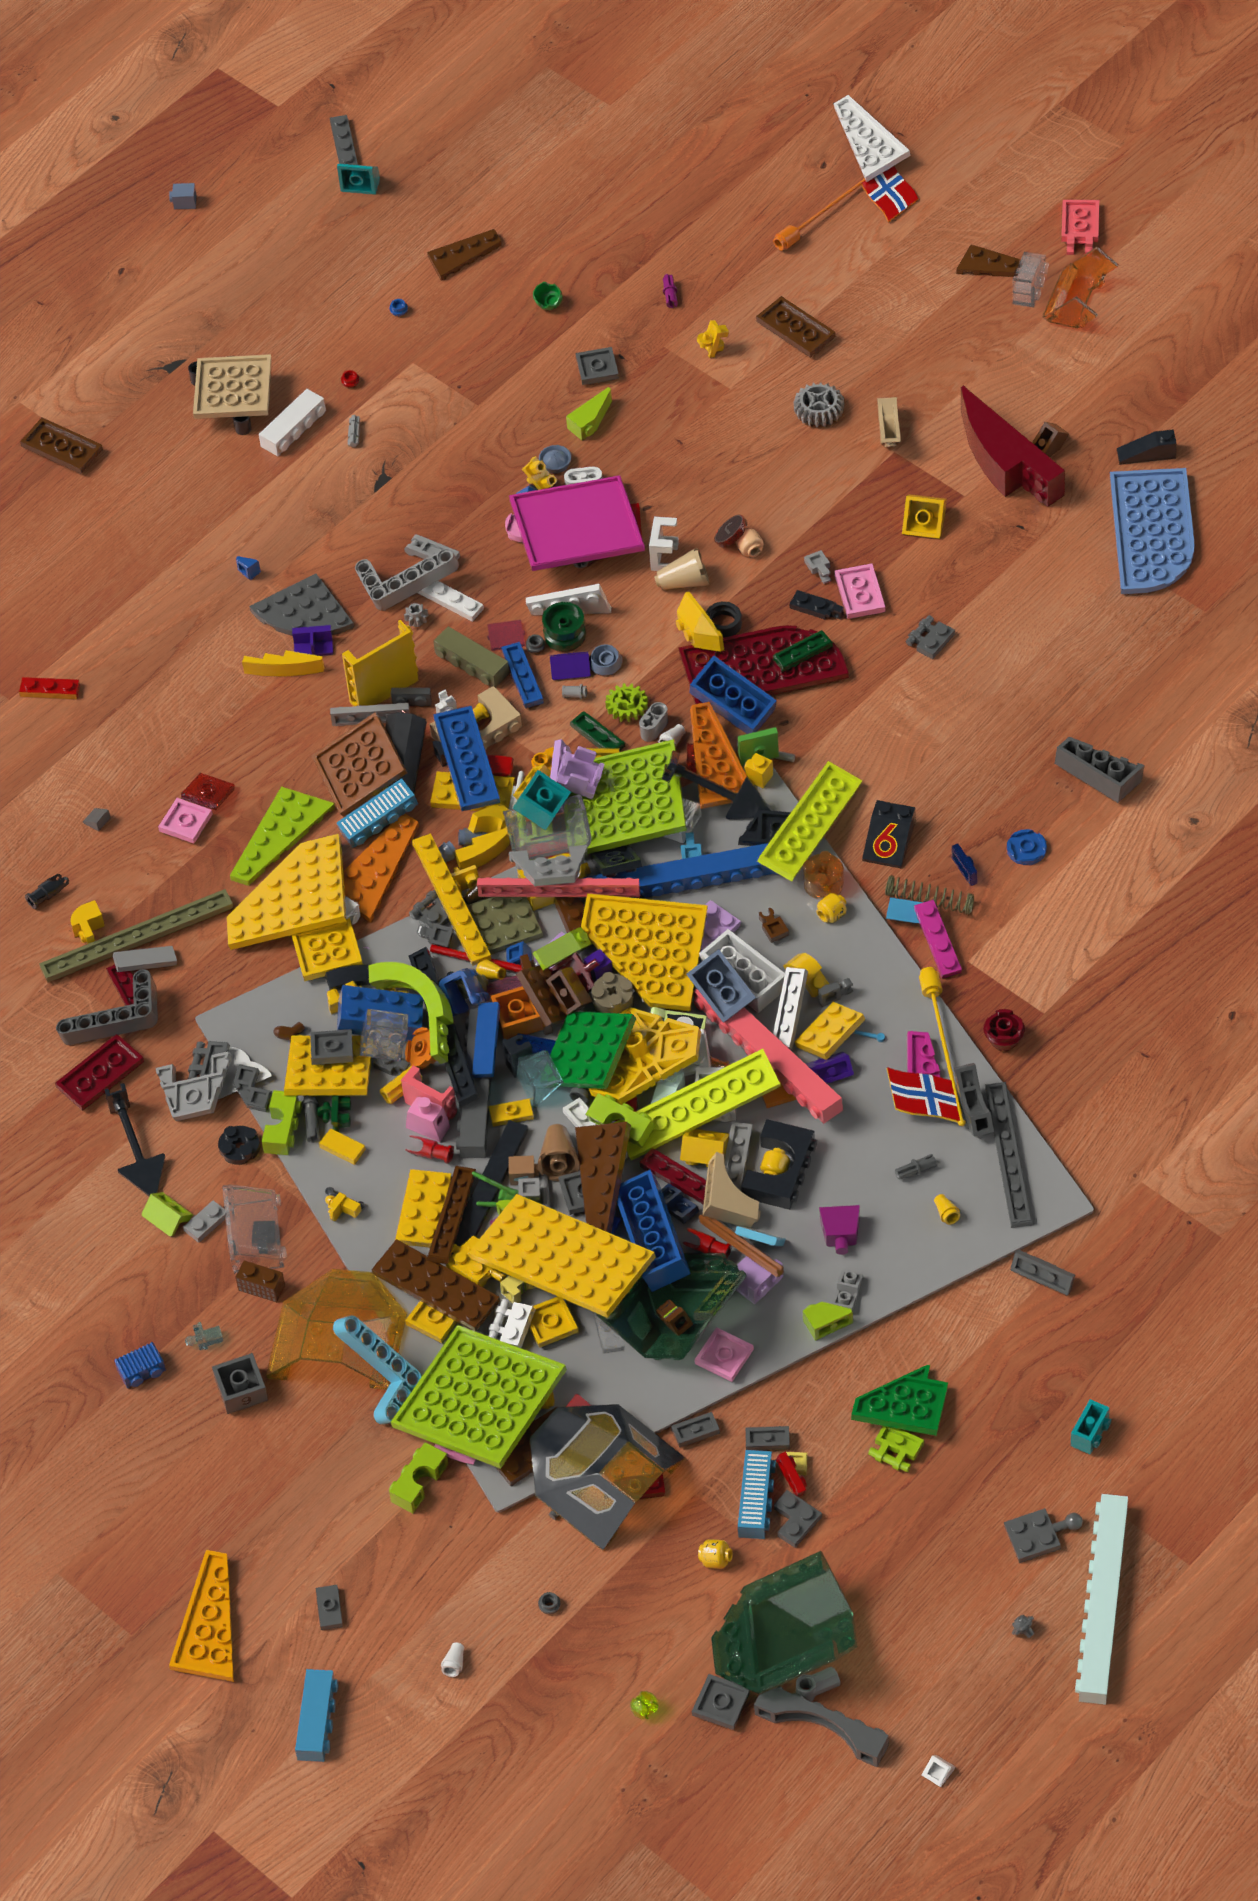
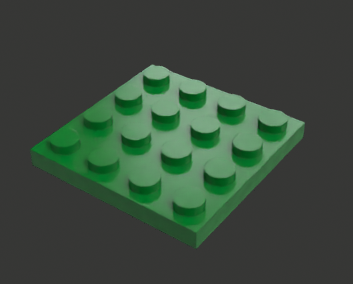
M573 1012L567 1015L539 1082L543 1086L607 1089L637 1018L633 1014Z

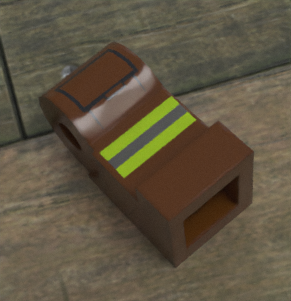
M667 1300L655 1310L666 1326L678 1336L693 1325L685 1310L677 1307L671 1300ZM685 1322L681 1327L676 1328L678 1323Z

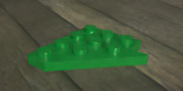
M925 1365L855 1398L851 1420L937 1436L948 1382L928 1379L930 1365Z

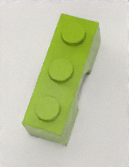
M273 1090L269 1106L271 1118L282 1121L276 1125H265L262 1138L263 1151L267 1154L289 1155L290 1147H294L295 1137L293 1132L298 1128L297 1114L301 1113L302 1101H299L298 1096H284V1091Z
M598 1093L585 1114L589 1121L597 1125L609 1124L618 1119L625 1120V1122L631 1124L629 1141L643 1148L655 1128L649 1115L643 1112L640 1114L634 1112V1109L628 1104H618L616 1099L608 1094L603 1096Z
M426 1442L421 1448H418L409 1465L406 1464L403 1467L399 1479L391 1484L389 1488L391 1502L413 1514L425 1498L423 1486L417 1484L416 1481L421 1477H431L438 1480L449 1464L447 1453Z

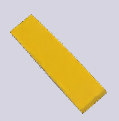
M287 650L284 656L265 653L263 659L244 656L242 660L244 674L259 676H298L324 672L325 669L322 656Z

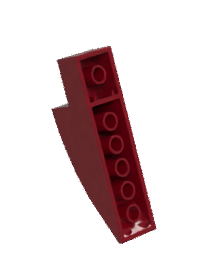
M963 385L961 387V416L968 444L977 463L995 488L1006 497L1023 486L1027 492L1035 496L1037 501L1042 502L1047 507L1065 496V470Z

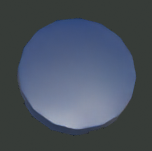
M1024 829L1014 832L1007 841V854L1017 864H1036L1045 857L1047 852L1045 838L1039 832L1038 834L1035 833L1034 830Z

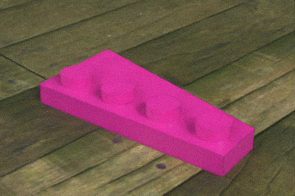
M908 1031L907 1072L940 1077V1069L938 1064H936L935 1052L929 1033Z

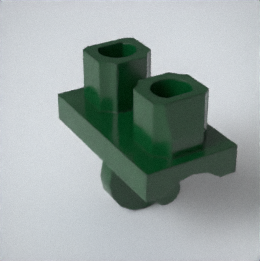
M332 1095V1107L330 1103L325 1102L324 1106L318 1108L317 1115L325 1123H328L329 1119H331L333 1130L339 1132L340 1128L350 1127V1113L340 1114V1111L351 1110V1098L348 1096Z

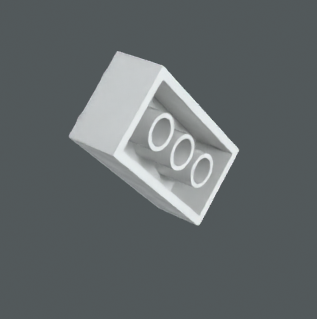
M729 929L699 953L701 963L718 949L722 952L756 997L748 1005L758 1013L782 992L785 973Z

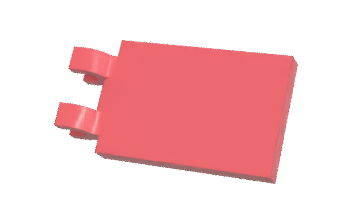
M1063 200L1061 242H1067V255H1074V244H1085V255H1092L1093 242H1098L1099 200Z

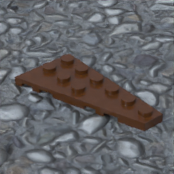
M628 1122L575 1127L586 1223L608 1233L612 1232L630 1136L631 1124Z

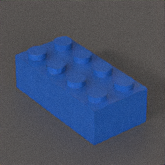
M715 656L709 660L690 684L689 693L703 703L710 702L715 712L746 734L757 732L776 709V699Z
M342 985L338 999L337 1030L352 1029V1034L412 1041L415 1036L413 1032L422 1027L423 998L421 995Z

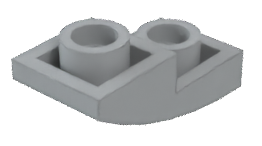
M842 1269L837 1282V1290L831 1304L850 1308L853 1312L863 1273Z

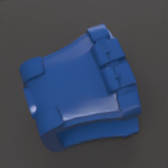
M465 968L454 972L439 982V987L447 997L453 1016L461 1015L469 1010L468 1004L456 984V981L460 979L463 980L471 1004L478 1005V1003H485L490 999L489 993L483 990L476 977L478 975L477 971L473 968Z

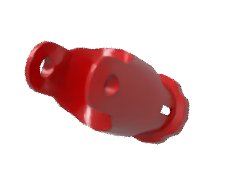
M414 1135L409 1136L422 1140L423 1147L417 1152L405 1149L407 1152L429 1159H441L447 1164L452 1160L454 1146H444L434 1140Z
M687 1228L688 1232L700 1238V1245H694L686 1241L683 1242L684 1245L706 1255L712 1254L728 1259L732 1245L719 1242L715 1237L703 1232Z

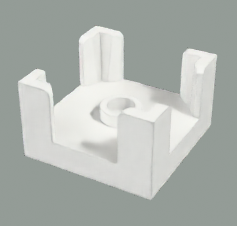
M654 517L649 543L651 571H658L670 564L660 563L662 553L671 554L673 550L678 549V537L663 536V526H677V518Z

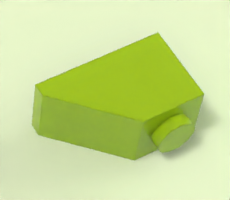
M821 1301L817 1304H811L803 1310V1322L816 1341L852 1324L853 1312L850 1308Z

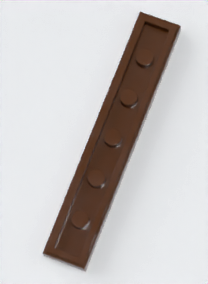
M455 1166L427 1261L449 1264L475 1179L472 1172H476V1169Z

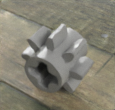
M413 603L405 608L404 619L409 621V626L420 627L423 623H427L428 610L423 609V604Z

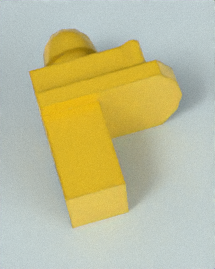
M340 1192L336 1197L328 1195L325 1198V1202L328 1204V1208H330L328 1213H330L329 1216L332 1221H336L342 1212L354 1218L361 1212L360 1203Z

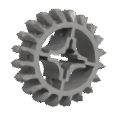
M813 382L812 386L806 384L805 389L800 388L799 393H796L794 399V412L798 420H802L803 424L808 423L809 427L813 424L816 427L819 425L825 427L827 423L832 425L833 421H838V418L842 416L844 409L843 395H841L840 390H836L835 386L830 387L829 383L823 385L820 382V384L816 385Z

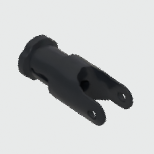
M55 874L53 877L48 878L38 885L35 891L25 895L27 903L31 908L37 909L40 903L46 899H51L69 884V878H62L61 874Z

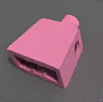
M417 1097L407 1112L406 1128L437 1142H441L450 1128L444 1108L431 1102L427 1097Z

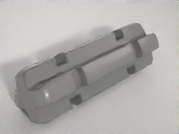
M352 415L349 418L348 446L355 448L359 444L360 417Z

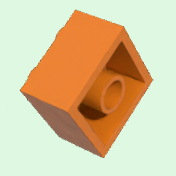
M523 986L491 995V1002H499L500 1004L499 1028L503 1039L508 1040L516 1035L524 1036L544 1030L542 1019Z

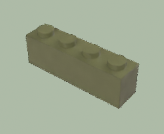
M449 626L433 641L434 650L438 657L448 660L453 666L465 670L467 674L475 676L486 685L496 688L509 675L507 660Z

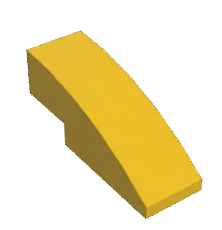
M510 827L472 838V845L455 850L459 869L462 870L473 865L478 868L498 856L512 842Z

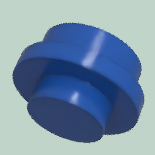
M395 299L391 302L389 309L391 314L401 316L408 311V306L404 300Z

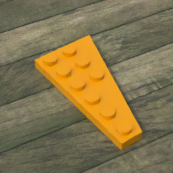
M205 1551L169 1663L170 1670L234 1682L229 1567L226 1553Z

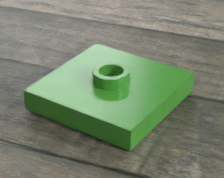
M776 727L738 736L739 762L741 766H744L746 761L751 759L755 753L768 759L779 757Z

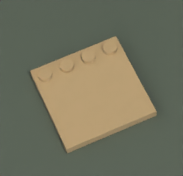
M271 354L197 358L193 408L194 419L268 415L272 367Z

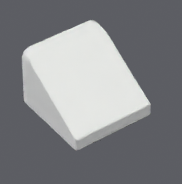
M932 1755L922 1776L942 1787L954 1771L955 1766L937 1755Z

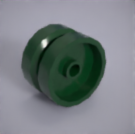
M558 602L552 604L544 611L542 616L543 635L545 643L551 649L567 652L575 650L582 645L586 637L583 611L578 605L571 602Z

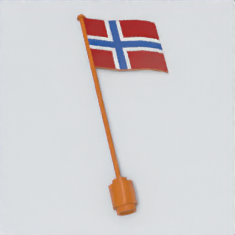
M892 166L868 182L864 178L798 228L788 225L775 235L773 243L778 250H787L800 240L801 229L859 186L863 187L870 200L883 212L888 223L917 202V194L898 173L895 166Z

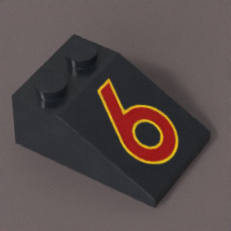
M877 800L871 816L862 861L901 869L916 823V807Z

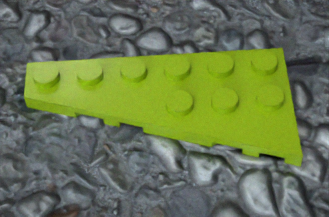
M281 786L231 872L230 879L249 886L265 872V868L269 864L275 863L280 858L279 855L285 850L288 851L309 832L308 829L315 823L322 821L323 816L328 811L332 812L335 809V803Z

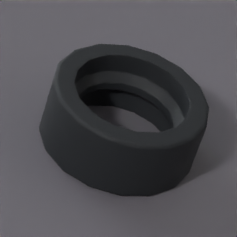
M721 601L714 603L706 610V614L711 620L719 615H729L735 619L734 622L725 626L714 624L723 638L734 636L740 631L742 615L740 609L735 604Z

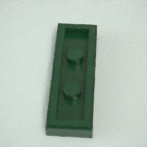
M821 630L774 654L773 660L785 672L833 647V642Z
M585 711L570 721V726L598 748L622 750L625 747L624 741Z

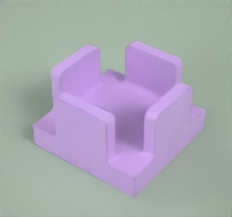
M578 746L575 754H570L571 752L569 751L564 752L556 782L573 793L592 799L600 781L604 764L593 762L597 754L595 751Z

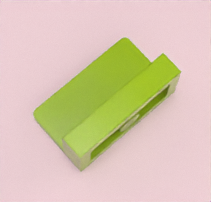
M164 1192L150 1194L142 1212L144 1218L170 1237L174 1236L180 1223L189 1222L193 1215Z

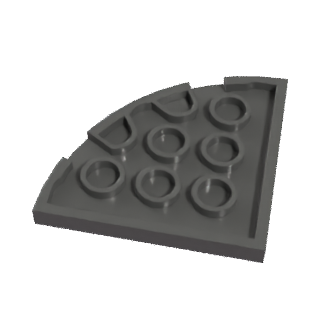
M317 574L249 606L251 613L260 622L274 627L278 632L291 636L292 628L331 625L332 635L354 628L352 620Z

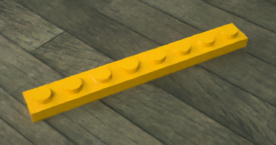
M431 833L413 839L412 844L472 966L477 965L483 960H491V954Z

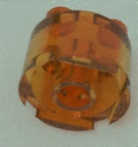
M822 851L820 854L811 856L803 864L805 891L816 899L818 897L824 898L830 893L839 895L844 885V868L840 859L828 851Z

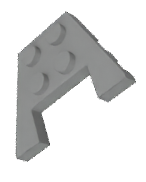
M587 845L569 846L570 857L560 855L550 859L539 857L535 860H529L527 850L509 852V860L515 862L518 870L524 871V876L534 886L575 883L580 872V866L584 863V856H587Z
M229 1051L211 1055V1074L176 1082V1067L173 1064L156 1068V1073L161 1081V1087L166 1095L167 1104L175 1121L214 1113L232 1059Z

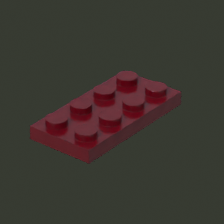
M116 1034L56 1081L55 1086L83 1111L105 1094L104 1089L108 1088L110 1090L144 1062V1058Z

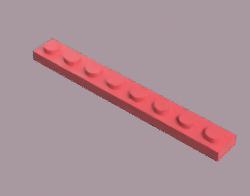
M477 878L479 897H587V893L619 897H640L639 879L585 878L576 879L575 883L534 886L527 878Z

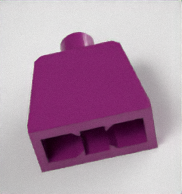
M860 1205L819 1207L820 1224L826 1246L835 1247L836 1253L839 1255L847 1254L848 1246L857 1244Z

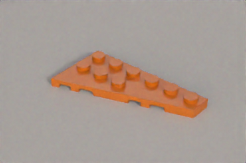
M710 702L694 704L691 706L690 714L697 774L737 793L747 776ZM698 784L700 809L733 803L732 800Z
M406 813L392 823L343 871L345 896L359 904L360 916L370 923L374 918L373 915L376 909L381 904L384 893L387 892L398 870L400 861L405 856L408 845L411 844L419 828V822Z

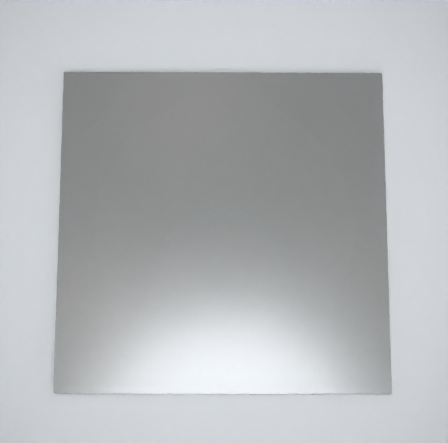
M774 768L772 778L763 789L754 785L772 811L792 812L798 804L797 799ZM693 782L681 788L682 796L685 800L688 799L700 804L698 784ZM732 803L701 809V817L694 826V829H692L694 843L701 844L702 855L750 847L738 845V840L746 831L747 825L754 818L726 819V814ZM662 836L629 845L641 859L642 866L682 859L681 845H686V840L684 843H680ZM824 837L793 881L786 879L780 874H771L759 878H749L738 882L733 881L720 885L701 887L700 889H690L679 893L645 898L705 905L710 900L741 921V926L734 934L784 973L786 970L783 965L800 953L809 954L821 965L822 969L820 971L829 984L834 982L840 984L844 979L850 978L853 986H851L853 992L848 995H841V999L835 1001V1003L864 1014L865 1021L856 1030L876 1035L883 1033L885 1035V1040L878 1042L876 1038L852 1033L832 1054L840 1052L848 1054L854 1075L827 1083L842 1097L843 1111L824 1124L818 1118L815 1119L805 1106L802 1107L797 1100L766 1108L761 1096L738 1107L736 1121L722 1122L712 1120L696 1128L730 1134L732 1122L753 1124L744 1178L747 1170L762 1173L760 1165L764 1153L770 1150L762 1148L760 1143V1134L766 1119L814 1130L817 1147L815 1152L811 1151V1163L808 1169L805 1168L803 1185L798 1187L799 1196L797 1202H793L790 1210L759 1202L760 1218L757 1223L755 1222L751 1226L752 1229L785 1238L784 1246H773L741 1236L773 1260L777 1259L780 1261L785 1271L783 1278L755 1305L735 1291L702 1337L700 1335H661L644 1356L639 1354L597 1316V1313L564 1299L578 1327V1333L539 1348L530 1329H528L521 1349L565 1364L567 1371L553 1390L555 1405L550 1407V1409H540L534 1420L555 1407H566L572 1398L578 1394L590 1405L619 1404L657 1434L1015 1253L1017 1250H1021L1092 1214L1094 1211L1089 1200L1008 1089L1031 1212V1226L1011 1228L993 1132L974 1137L967 1124L959 1126L957 1122L911 1115L895 1110L886 1068L889 1067L907 1072L908 1031L929 1033L935 1052L936 1064H938L940 1069V1077L950 1080L933 1001L922 994L919 981L920 968ZM590 854L584 856V863H588L591 871L586 877L601 874L591 861ZM514 866L491 878H518L517 868ZM469 888L463 890L461 896H464L469 891ZM830 893L843 896L847 902L846 914L834 923L823 922L816 912L818 902ZM486 897V898H484V899H482V900H480V901H483V900H486V899H489V898H492V897ZM578 897L585 905L586 897ZM555 903L533 911L543 933V938L526 943L531 948V953L547 945L560 932L567 934ZM434 905L429 906L426 909L430 910ZM768 908L774 910V918L781 917L789 930V936L773 943L769 941L762 929L763 923L759 920V912H762L764 916H769ZM418 915L416 918L408 916L357 940L363 965L368 964L369 967L371 964L380 962H399L412 966L408 956L424 947H427L430 951L431 944L428 942L429 938L420 937L417 933L420 925L419 919L422 916ZM450 921L444 925L453 928ZM454 931L449 948L465 952ZM591 944L578 955L584 963L583 959L598 949ZM506 950L492 954L491 958L507 962ZM430 952L439 980L444 978L450 971L457 972L465 968L476 970L477 965L472 966L470 961ZM612 966L613 974L620 975L619 972ZM298 968L196 1016L195 1020L208 1042H228L230 1048L241 1049L248 1055L251 1062H256L265 1067L272 1076L257 1082L255 1087L270 1090L273 1093V1090L284 1091L291 1040L277 1038L273 1033L274 1028L277 1026L293 1027L297 1022H301L305 1030L299 1035L310 1036V1032L337 1030L338 1012L331 1015L327 998L329 987L326 976L304 982L301 968ZM506 970V976L502 980L487 979V992L490 995V999L485 1003L491 1002V995L521 987L522 984L516 976L517 972ZM370 984V985H357L358 987L361 986V987H364V988L376 989V988H375L374 986H372L371 984ZM396 988L399 991H408V993L420 995V993L411 989ZM806 988L804 990L795 1040L829 1006L822 1007L819 1003V997L812 998ZM633 989L634 1008L651 1013L653 1007H649L646 1002H642V998ZM591 991V992H589L588 994H589V996H590L591 999H592V991ZM693 993L691 1011L686 1013L706 1016L705 1031L711 1067H727L747 1057L748 1055L741 1046H737L728 1034H724L718 1024L711 1022L703 1010L696 1008L693 1002L695 1000ZM781 994L759 1013L749 1005L744 1007L771 1033L774 1032ZM938 996L936 1000L955 1084L957 1085L954 1067L975 1063L982 1097L989 1110L985 1084L1001 1083L1002 1081L942 998ZM465 999L469 1010L461 1015L453 1016V1021L463 1050L467 1051V1046H464V1034H468V1029L465 1028V1019L469 1017L470 1009H478V1005H473ZM423 1001L422 1027L429 1029V1016ZM593 1002L578 1012H595ZM564 1022L553 1025V1033L545 1035L544 1031L541 1030L524 1035L521 1041L516 1042L517 1045L530 1042L535 1069L516 1078L513 1077L505 1064L502 1044L504 1039L498 1025L495 1071L491 1081L490 1106L530 1098L534 1119L517 1122L527 1125L528 1132L516 1156L534 1155L535 1164L538 1163L546 1131L553 1124H561L567 1128L578 1155L575 1126L563 1113V1107L573 1102L569 1096L573 1087L543 1086L539 1082ZM373 1037L374 1043L367 1095H339L351 1098V1110L340 1111V1114L350 1113L351 1125L350 1127L340 1128L339 1133L365 1145L366 1148L356 1164L353 1165L320 1148V1141L330 1128L333 1129L331 1119H329L328 1123H325L318 1116L320 1140L314 1143L307 1141L305 1109L303 1107L301 1113L297 1114L298 1128L293 1132L295 1137L294 1147H290L289 1155H278L394 1347L423 1376L456 1326L467 1327L457 1322L444 1341L440 1343L407 1326L405 1320L419 1303V1300L372 1274L371 1269L395 1241L410 1169L451 1173L453 1176L455 1166L476 1169V1172L482 1175L506 1125L493 1127L489 1111L486 1158H461L460 1150H456V1137H460V1132L457 1131V1121L461 1120L462 1115H459V1103L456 1098L457 1113L453 1119L449 1120L450 1128L441 1142H438L440 1145L454 1146V1155L450 1163L447 1164L441 1159H429L407 1152L405 1149L417 1152L423 1147L422 1140L409 1137L410 1135L430 1138L406 1128L407 1112L411 1106L405 1103L404 1095L393 1104H388L380 1094V1089L395 1079L400 1073L394 1071L392 1075H389L374 1068L373 1063L384 1048L401 1055L402 1060L406 1061L405 1048L408 1041ZM794 1042L793 1050L791 1051L805 1064L821 1059V1057L797 1048ZM436 1061L434 1064L430 1063L426 1068L420 1069L423 1084L440 1093H444L449 1086L453 1087L445 1063L440 1064ZM696 1074L684 1076L685 1087L695 1082ZM656 1085L636 1095L638 1102L637 1111L651 1104ZM316 1095L319 1103L317 1111L319 1107L324 1106L325 1102L330 1103L332 1107V1095ZM298 1096L299 1101H304L303 1096ZM591 1096L586 1104L588 1108L594 1101V1096ZM269 1107L267 1112L249 1108L263 1132L265 1125H276L282 1121L271 1118ZM683 1135L655 1149L705 1180L707 1179L708 1167H706V1164L688 1165L685 1161L680 1160ZM646 1154L634 1160H631L628 1155L624 1162L621 1183L646 1172L645 1169L640 1167V1161ZM929 1154H933L936 1159L937 1166L921 1172L920 1175L913 1174L903 1179L896 1177L895 1169L911 1163L912 1159H921ZM788 1156L790 1158L788 1170L792 1167L794 1163L790 1156ZM508 1171L502 1185L519 1190L518 1185L510 1186ZM655 1176L661 1189L668 1184ZM477 1177L474 1179L468 1202L480 1180ZM548 1177L551 1208L586 1223L585 1211L569 1215L559 1181L549 1180ZM333 1187L335 1192L345 1194L346 1197L357 1202L362 1201L364 1208L361 1209L356 1218L342 1212L336 1221H332L329 1216L330 1213H328L330 1208H328V1204L325 1202V1198L328 1196L325 1193V1189ZM499 1189L494 1202H498L500 1200L498 1199V1196L501 1189ZM683 1193V1196L696 1204L700 1211L685 1224L670 1214L684 1256L717 1257L712 1254L706 1255L683 1244L686 1241L694 1245H700V1238L688 1232L687 1228L713 1236L717 1241L724 1244L728 1243L699 1222L700 1219L698 1217L703 1214V1204ZM944 1194L947 1199L959 1208L960 1218L956 1223L948 1225L941 1221L937 1206L934 1203L937 1195ZM540 1195V1200H533V1201L542 1204L541 1195ZM617 1203L615 1216L621 1218V1223L614 1235L631 1242ZM860 1205L857 1244L848 1246L847 1254L839 1255L836 1253L835 1247L826 1246L820 1224L819 1207ZM497 1207L490 1208L476 1238L480 1239L490 1227V1221L499 1216ZM720 1221L732 1231H736L737 1225ZM410 1246L428 1256L430 1248ZM732 1246L727 1260L736 1266L746 1255ZM842 1269L863 1273L860 1290L853 1309V1323L815 1341L803 1322V1310L807 1306L821 1301L832 1303ZM493 1277L489 1278L483 1288L500 1297V1302L497 1305L500 1306L502 1299H508L501 1293L500 1281ZM722 1282L715 1292H675L668 1284L653 1292L650 1289V1294L655 1310L667 1300H671L677 1307L685 1310L692 1323H706L714 1316L729 1292L730 1285ZM535 1287L521 1294L520 1303L534 1306L557 1296ZM511 1302L509 1303V1306H508V1309H510V1310L512 1309V1306H513V1304H512ZM497 1306L476 1332L486 1336L489 1335L490 1331L488 1329L490 1324L494 1322ZM639 1306L629 1322L633 1333L640 1340L650 1328L641 1306ZM504 1317L501 1327H505L508 1317ZM716 1327L754 1345L753 1352L733 1382L695 1364V1358ZM497 1335L496 1339L500 1340L502 1335ZM607 1414L592 1415L591 1421L580 1432L582 1441L549 1462V1476L554 1479L569 1477L587 1469L620 1432L613 1418ZM630 1426L634 1439L638 1443L645 1440L642 1435ZM626 1442L617 1453L633 1446V1444ZM477 1459L474 1464L466 1463L497 1513L536 1495L533 1473L510 1486L495 1466Z

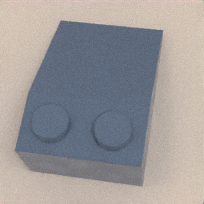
M719 949L686 974L723 1023L756 999Z

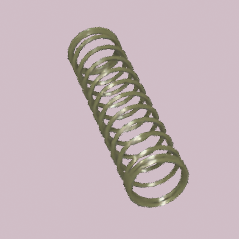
M894 875L889 876L885 888L886 896L892 897L896 892L898 899L904 894L905 900L911 897L912 901H917L919 898L921 902L923 882L920 885L918 896L914 900L913 891L916 882L914 880L911 892L906 899L905 892L908 879L905 880L903 891L898 897L900 877H898L895 890L891 895L895 877ZM929 884L928 891L923 902H925L926 899L927 901H929V892L931 884ZM939 886L936 887L933 899L937 908L943 904V908L946 910L950 905L952 912L958 907L960 913L964 910L966 915L971 913L974 904V894L968 893L965 906L960 911L962 891H960L958 902L953 909V889L950 901L945 908L944 901L947 888H944L943 897L937 906Z

